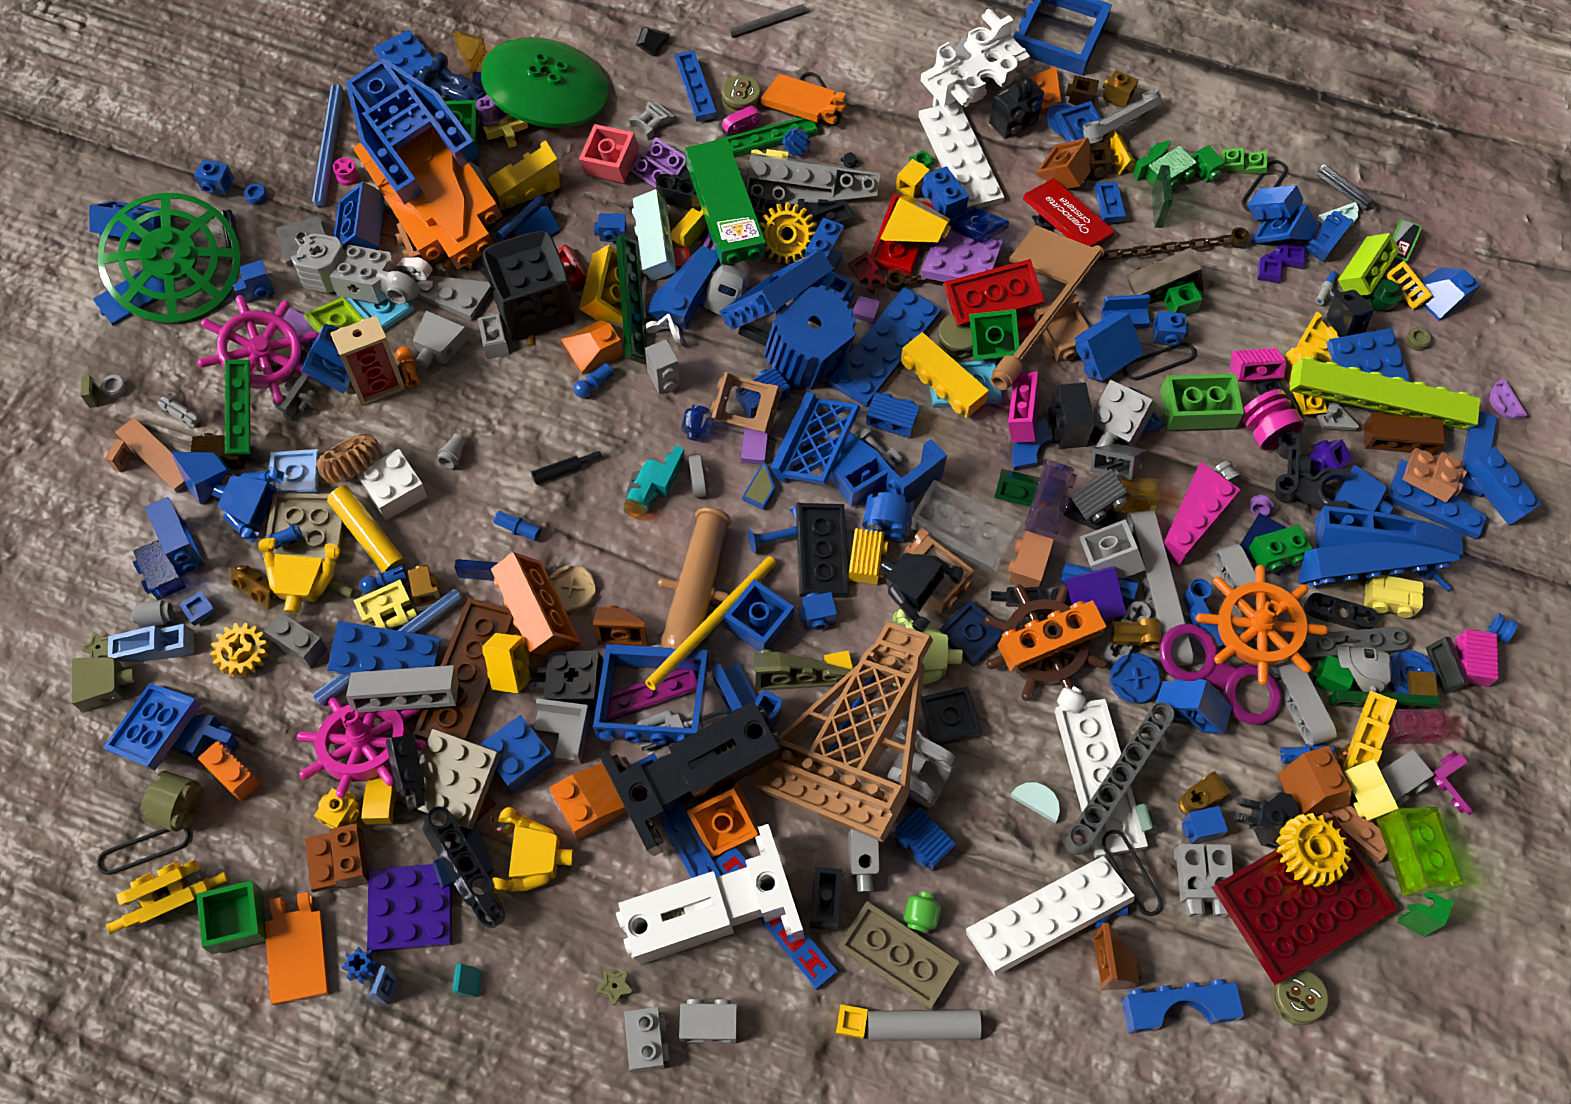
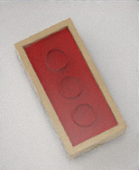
M377 316L365 318L360 322L347 327H341L330 333L361 406L405 390L389 343Z

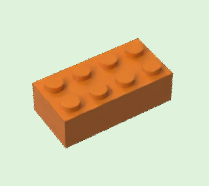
M512 552L491 568L495 577L494 583L501 590L504 596V604L511 611L514 618L513 623L521 632L524 646L530 653L548 657L549 651H570L581 643L541 561Z

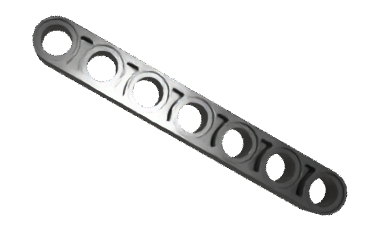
M1159 702L1151 708L1065 839V846L1070 853L1074 855L1084 854L1100 832L1172 722L1174 710L1169 704ZM1155 714L1162 715L1165 721L1158 720ZM1141 734H1148L1152 741L1145 740ZM1128 754H1135L1139 761L1131 760ZM1115 774H1122L1126 781L1121 782L1117 780ZM1101 794L1109 795L1112 798V802L1104 801ZM1087 815H1095L1099 823L1090 822ZM1073 836H1082L1085 844L1076 843Z

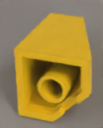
M906 194L899 198L880 239L884 241L939 242L942 238L946 239L951 230V226L948 224L951 219Z

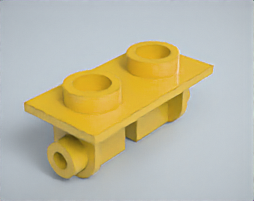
M1114 129L1110 131L1103 142H1107L1113 161L1112 164L1117 174L1121 175L1125 169L1133 171L1137 162L1133 159L1131 153L1127 152L1128 148L1123 140V136L1119 135Z

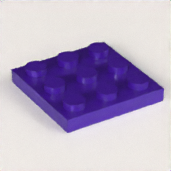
M432 864L369 869L367 951L383 952L452 945V886L441 889Z

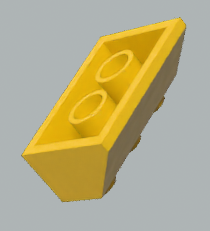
M607 245L594 252L591 256L579 309L596 320L623 323L617 249Z

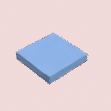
M319 449L270 452L269 470L270 467H274L279 471L285 472L282 484L275 480L270 482V484L278 488L276 493L318 494L319 470L316 462L320 458Z

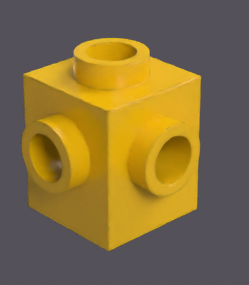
M332 788L328 794L321 798L318 805L319 809L314 815L316 819L331 829L353 824L359 816L360 806L355 801L356 796L348 791L346 797L340 799L336 796L337 790Z

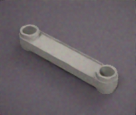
M1159 90L1147 91L1142 94L1143 98L1104 119L1086 123L1083 125L1084 138H1088L1090 143L1103 140L1104 134L1145 112H1152L1162 108V98Z

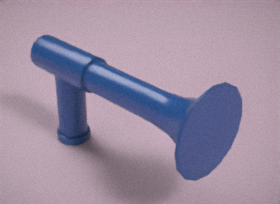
M794 505L790 508V511L792 512L796 522V511ZM796 526L765 534H756L751 529H748V540L754 554L757 548L765 543L797 537Z

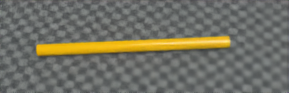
M771 556L766 557L645 681L648 688L655 690L713 631L754 579L760 582L776 566L774 558Z

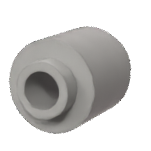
M164 600L137 603L136 608L132 610V618L134 623H138L140 628L166 625L174 619L173 606L170 601L165 602Z

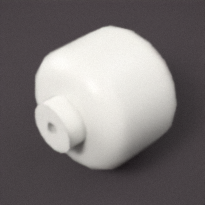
M1075 686L1072 689L1065 687L1061 691L1057 702L1061 708L1074 714L1081 710L1086 698L1081 694V689Z

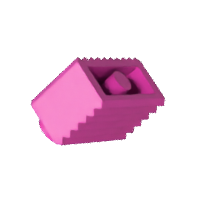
M1271 347L1269 349L1265 348L1264 350L1262 348L1260 350L1247 349L1246 351L1243 349L1237 352L1234 350L1231 356L1230 372L1232 374L1236 373L1238 382L1283 379L1286 360L1275 347L1273 349Z
M1465 629L1456 637L1454 647L1458 651V656L1470 685L1489 687L1498 679L1496 633Z

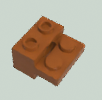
M356 823L329 829L330 833L305 838L310 890L313 893L336 887L346 889L368 884L369 873L364 833Z

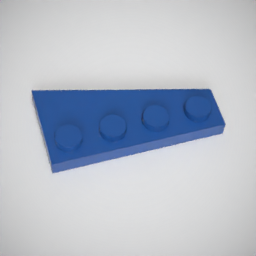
M1402 459L1397 466L1384 500L1476 540L1480 536L1486 516L1457 496L1452 495L1447 502H1444L1402 480L1407 466V462Z

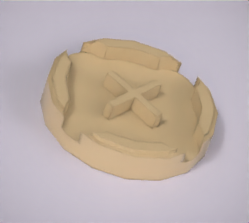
M566 565L557 569L549 577L566 613H576L586 609L596 595L594 578L583 567Z

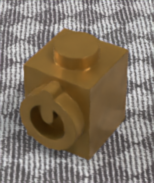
M1115 70L1111 77L1108 76L1102 88L1105 89L1103 98L1114 106L1126 107L1135 93L1138 79Z

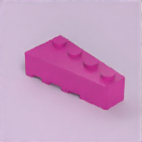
M1200 462L1163 542L1168 560L1178 567L1231 506L1241 490L1202 462Z

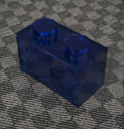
M159 540L133 550L136 558L133 564L138 574H143L145 580H142L141 583L147 594L152 593L157 600H160L186 588L180 573L165 555Z

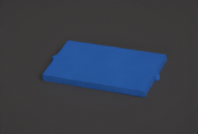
M144 270L138 272L137 274L133 275L132 277L136 280V278H137ZM153 277L144 285V287L150 290L165 293L164 282ZM125 280L114 286V288L123 296L131 285ZM108 290L93 299L100 309V314L102 316L105 315L112 326L132 315L113 299ZM138 292L130 303L142 309L157 299L147 297Z

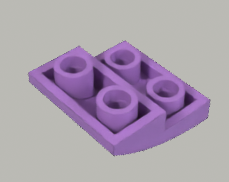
M655 137L645 154L640 152L630 172L656 188V178L660 174L666 173L680 176L687 168L685 155Z

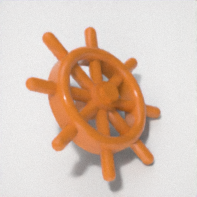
M1258 565L1255 568V582L1241 585L1236 589H1233L1219 576L1213 579L1214 585L1226 596V599L1221 605L1218 615L1199 613L1196 615V621L1198 623L1218 626L1219 635L1226 648L1214 657L1216 664L1224 663L1234 654L1244 662L1258 666V682L1262 686L1267 685L1269 681L1268 666L1278 665L1289 659L1304 673L1311 672L1312 666L1297 651L1302 646L1306 634L1325 635L1328 633V628L1325 625L1307 624L1304 610L1298 602L1299 599L1308 593L1306 585H1300L1290 594L1279 586L1266 583V572L1263 565ZM1256 597V611L1244 600L1245 598ZM1236 605L1248 618L1231 616L1233 606ZM1286 611L1292 622L1277 621V618ZM1232 626L1248 629L1238 637ZM1277 631L1293 632L1290 644ZM1254 637L1257 638V650L1246 645ZM1267 637L1280 650L1268 652Z

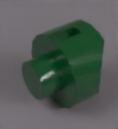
M1381 279L1372 293L1367 296V302L1373 307L1374 311L1396 308L1403 296L1402 288L1393 280Z

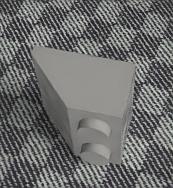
M1126 519L1079 537L1090 567L1094 571L1114 566L1117 577L1125 578L1146 570Z

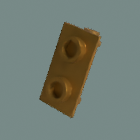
M240 565L238 568L231 566V584L233 587L251 597L255 603H259L266 609H269L270 599L272 597L276 599L278 596L270 589L268 579L264 578L262 581L257 582L262 579V575L248 565Z

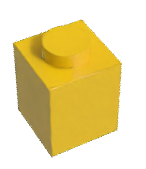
M912 159L897 175L896 190L915 198L922 190L924 175L930 173V169Z

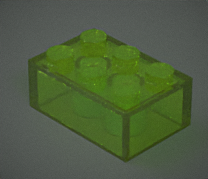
M1437 807L1399 808L1376 819L1403 897L1424 895L1427 892L1441 894L1465 885Z

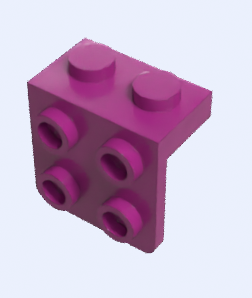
M1454 750L1440 760L1443 765L1434 771L1437 775L1434 780L1443 791L1448 789L1454 796L1451 801L1460 813L1466 811L1468 815L1474 813L1475 807L1449 776L1468 763L1470 759L1464 751L1457 754Z

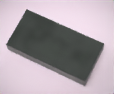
M1443 637L1425 647L1444 693H1451L1470 683L1451 637Z

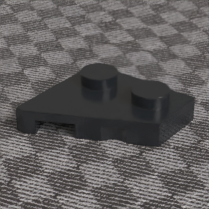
M798 199V205L802 209H807L803 216L805 218L810 214L813 216L808 221L809 224L815 222L817 224L816 227L811 228L812 231L817 230L823 218L840 223L843 226L855 222V215L846 200L829 201L818 199V203L805 202V199Z

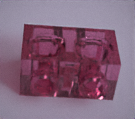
M1394 709L1388 723L1390 727L1385 739L1386 744H1437L1449 734L1444 709Z

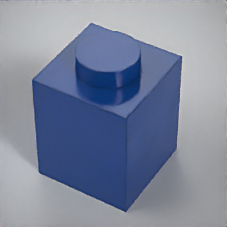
M1219 806L1189 812L1182 823L1183 833L1186 838H1189L1191 844L1221 839L1228 832Z

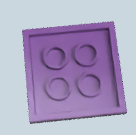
M950 231L946 239L942 238L939 242L932 243L921 269V277L945 282L994 269L1003 241Z

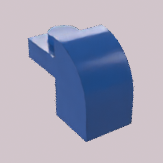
M200 714L190 720L181 733L180 738L172 747L177 752L198 760L199 756L209 748L211 743L214 744L220 741L228 750L235 751L239 742L233 736L234 732L229 728L221 726L222 724L215 716Z

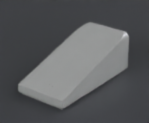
M500 314L478 318L486 358L491 359L508 355L509 352Z

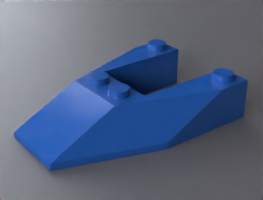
M385 58L380 59L345 82L361 144L404 205L424 192L395 150L430 127L434 129L461 167L480 156L474 141L440 95Z

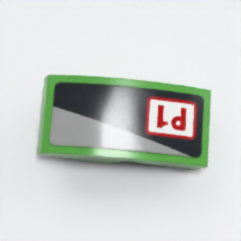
M1402 218L1400 219L1393 234V239L1399 248V252L1393 260L1398 262L1405 261L1407 263L1422 226Z

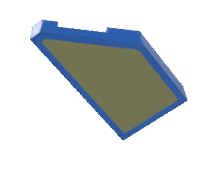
M763 462L742 496L743 501L762 510L765 509L775 492L766 463Z

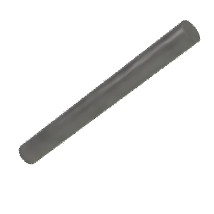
M801 4L728 29L729 35L733 37L806 11L805 6Z

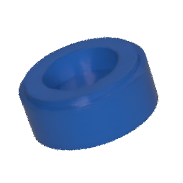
M250 184L244 190L246 201L251 205H261L268 198V193L262 184Z

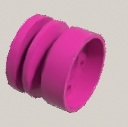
M1281 389L1271 390L1260 395L1243 409L1244 414L1241 420L1243 423H1246V428L1249 431H1254L1252 434L1253 439L1263 451L1277 448L1278 438L1282 432L1291 430L1298 434L1305 426L1297 410L1290 409L1292 406L1291 401L1287 399L1285 392Z

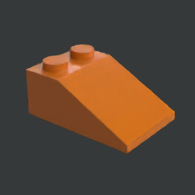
M603 763L574 773L549 787L555 803L577 840L627 812ZM644 794L640 795L639 802L646 799Z

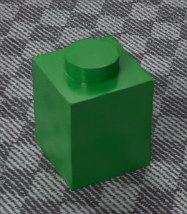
M1328 655L1323 662L1318 661L1313 670V675L1316 676L1313 683L1314 686L1330 693H1334L1337 690L1348 691L1351 688L1354 677L1349 668H1341L1338 658Z

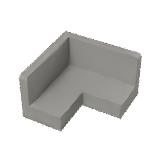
M537 699L538 713L534 727L535 733L559 736L554 756L555 761L581 764L590 721L588 705Z

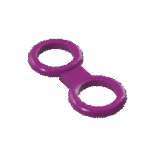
M1180 624L1169 629L1163 636L1159 647L1160 660L1164 669L1174 679L1183 681L1203 679L1208 681L1211 686L1224 693V699L1232 706L1231 714L1239 721L1249 725H1261L1268 722L1279 711L1282 701L1281 688L1276 678L1269 671V681L1266 686L1269 690L1270 701L1265 711L1260 714H1251L1239 706L1235 696L1236 685L1244 676L1258 678V666L1244 665L1235 669L1226 662L1216 664L1214 657L1217 655V647L1212 637L1203 628L1193 624ZM1180 635L1196 637L1206 650L1205 664L1197 672L1181 670L1175 665L1171 657L1172 643Z

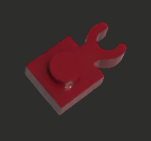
M868 252L863 253L848 263V267L860 284L867 281L870 293H875V289L872 286L875 282L879 283L882 288L884 287V279L879 275H875L879 272V268Z

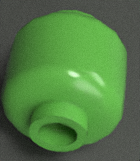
M920 891L919 896L911 895L908 898L903 914L904 921L908 923L907 928L928 934L929 930L937 928L942 906L934 901L935 895Z

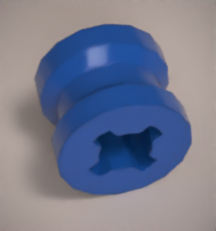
M1497 613L1486 632L1496 633L1500 641L1506 644L1514 635L1518 622L1515 620L1509 621L1505 619L1503 614Z

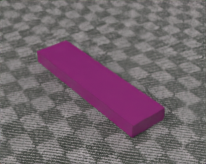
M680 669L672 672L655 690L648 688L644 681L612 692L607 722L696 693L698 680L694 670Z

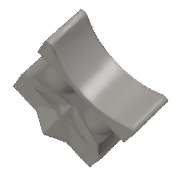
M649 101L644 113L639 117L634 114L629 119L630 127H640L645 130L647 140L654 136L653 130L656 127L668 124L674 119V115L656 101L654 103ZM650 118H653L648 124L645 123Z

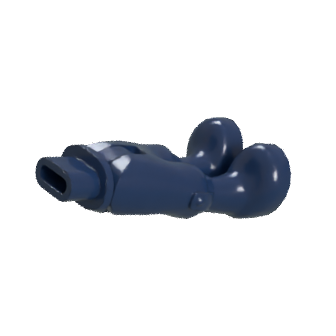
M441 52L434 57L432 68L424 66L418 76L420 82L428 87L441 90L443 96L453 101L478 100L486 96L485 92L464 75L452 73L448 68L447 56Z

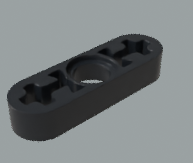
M1322 593L1311 594L1304 603L1305 612L1309 616L1351 629H1373L1379 622V615L1374 609ZM1315 601L1318 602V606L1321 607L1320 609L1315 608ZM1335 608H1344L1347 611V617H1339L1335 612ZM1363 616H1367V620L1370 621L1368 624L1365 623V619L1362 618Z

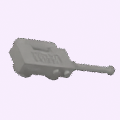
M722 707L718 711L704 715L702 722L726 714L727 709ZM667 710L640 720L637 725L689 728L692 726L693 720L681 722L678 714L674 715L672 711ZM648 741L639 742L642 751L658 746Z

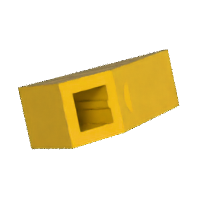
M1315 346L1292 348L1283 356L1286 360L1285 373L1289 385L1291 383L1293 364L1304 357L1317 359ZM1293 392L1303 416L1327 413L1325 399Z

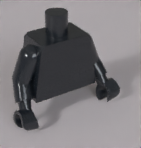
M904 553L897 563L885 559L880 568V571L887 575L886 581L889 596L900 607L907 618L912 619L911 625L913 629L919 632L924 631L931 622L927 618L919 616L917 612H920L944 578V573L956 584L961 581L963 576V569L961 567H950L949 563L939 557L924 554Z

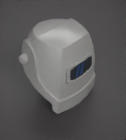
M724 264L719 266L716 272H712L711 276L713 277L708 284L704 302L705 308L721 315L719 312L721 309L746 293L750 286L747 273L737 267Z
M1338 647V658L1341 668L1350 669L1363 692L1373 691L1379 693L1388 686L1392 676V664L1387 652L1374 648Z

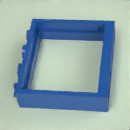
M1032 0L1033 4H1028L1025 13L1027 15L1026 18L1022 17L1020 21L1019 32L1015 31L1013 35L1014 40L1022 48L1026 49L1030 59L1083 76L1109 19L1112 4L1100 0ZM1042 1L1096 18V22L1081 54L1026 36Z
M822 249L777 270L719 312L725 320L724 323L732 331L774 312L833 270V267Z
M606 644L593 724L596 738H600L603 741H613L614 739L626 740L630 743L648 741L657 745H664L666 743H677L701 730L709 668L708 650L694 649L676 668L699 671L692 728L607 723L615 665L658 668L676 649Z

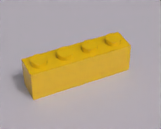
M923 332L902 348L901 361L908 370H912L917 374L922 383L928 384L935 390L939 398L945 399L956 413L962 414L967 419L986 403L989 390Z

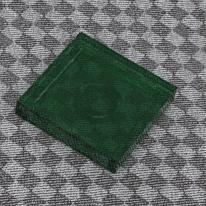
M1161 165L1151 193L1154 228H1162L1164 226L1173 202L1169 165Z

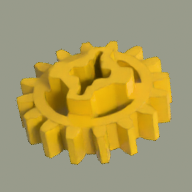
M234 623L232 630L225 627V634H217L216 637L219 641L211 644L215 651L210 653L214 659L213 663L215 666L220 668L223 674L229 672L234 678L238 672L243 677H246V671L248 670L255 673L256 665H264L261 658L268 657L265 649L269 648V644L265 640V635L256 626L251 628L248 623H244L242 628L237 623ZM251 638L255 640L256 646H253L250 641ZM224 654H227L229 662L225 660Z

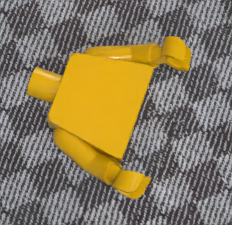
M275 538L262 539L258 546L260 552H265L263 558L270 589L280 599L286 600L284 612L299 614L301 602L314 603L330 583L336 563L334 559L338 558L340 548L334 544H325L326 559L324 561L322 558L274 554Z
M507 807L501 811L498 822H512L515 824L509 870L510 879L508 881L500 878L491 879L493 884L492 890L494 893L500 894L506 892L507 889L509 892L528 891L543 886L550 879L556 878L557 865H573L574 851L572 849H559V838L551 828L522 814L516 815V809Z

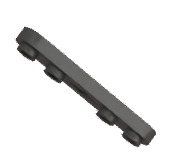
M1400 627L1328 632L1325 635L1306 634V638L1297 652L1306 661L1324 660L1328 655L1338 658V647H1347V645L1339 644H1342L1346 639L1348 643L1354 644L1351 648H1374L1388 654H1396L1406 649L1410 643V637Z

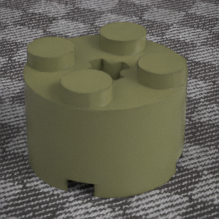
M161 771L157 774L161 776L157 782L151 781L144 794L141 811L145 812L146 817H142V820L174 832L180 831L183 827L190 828L195 819L193 812L197 803L201 801L204 795V788L200 787L196 780L168 771Z

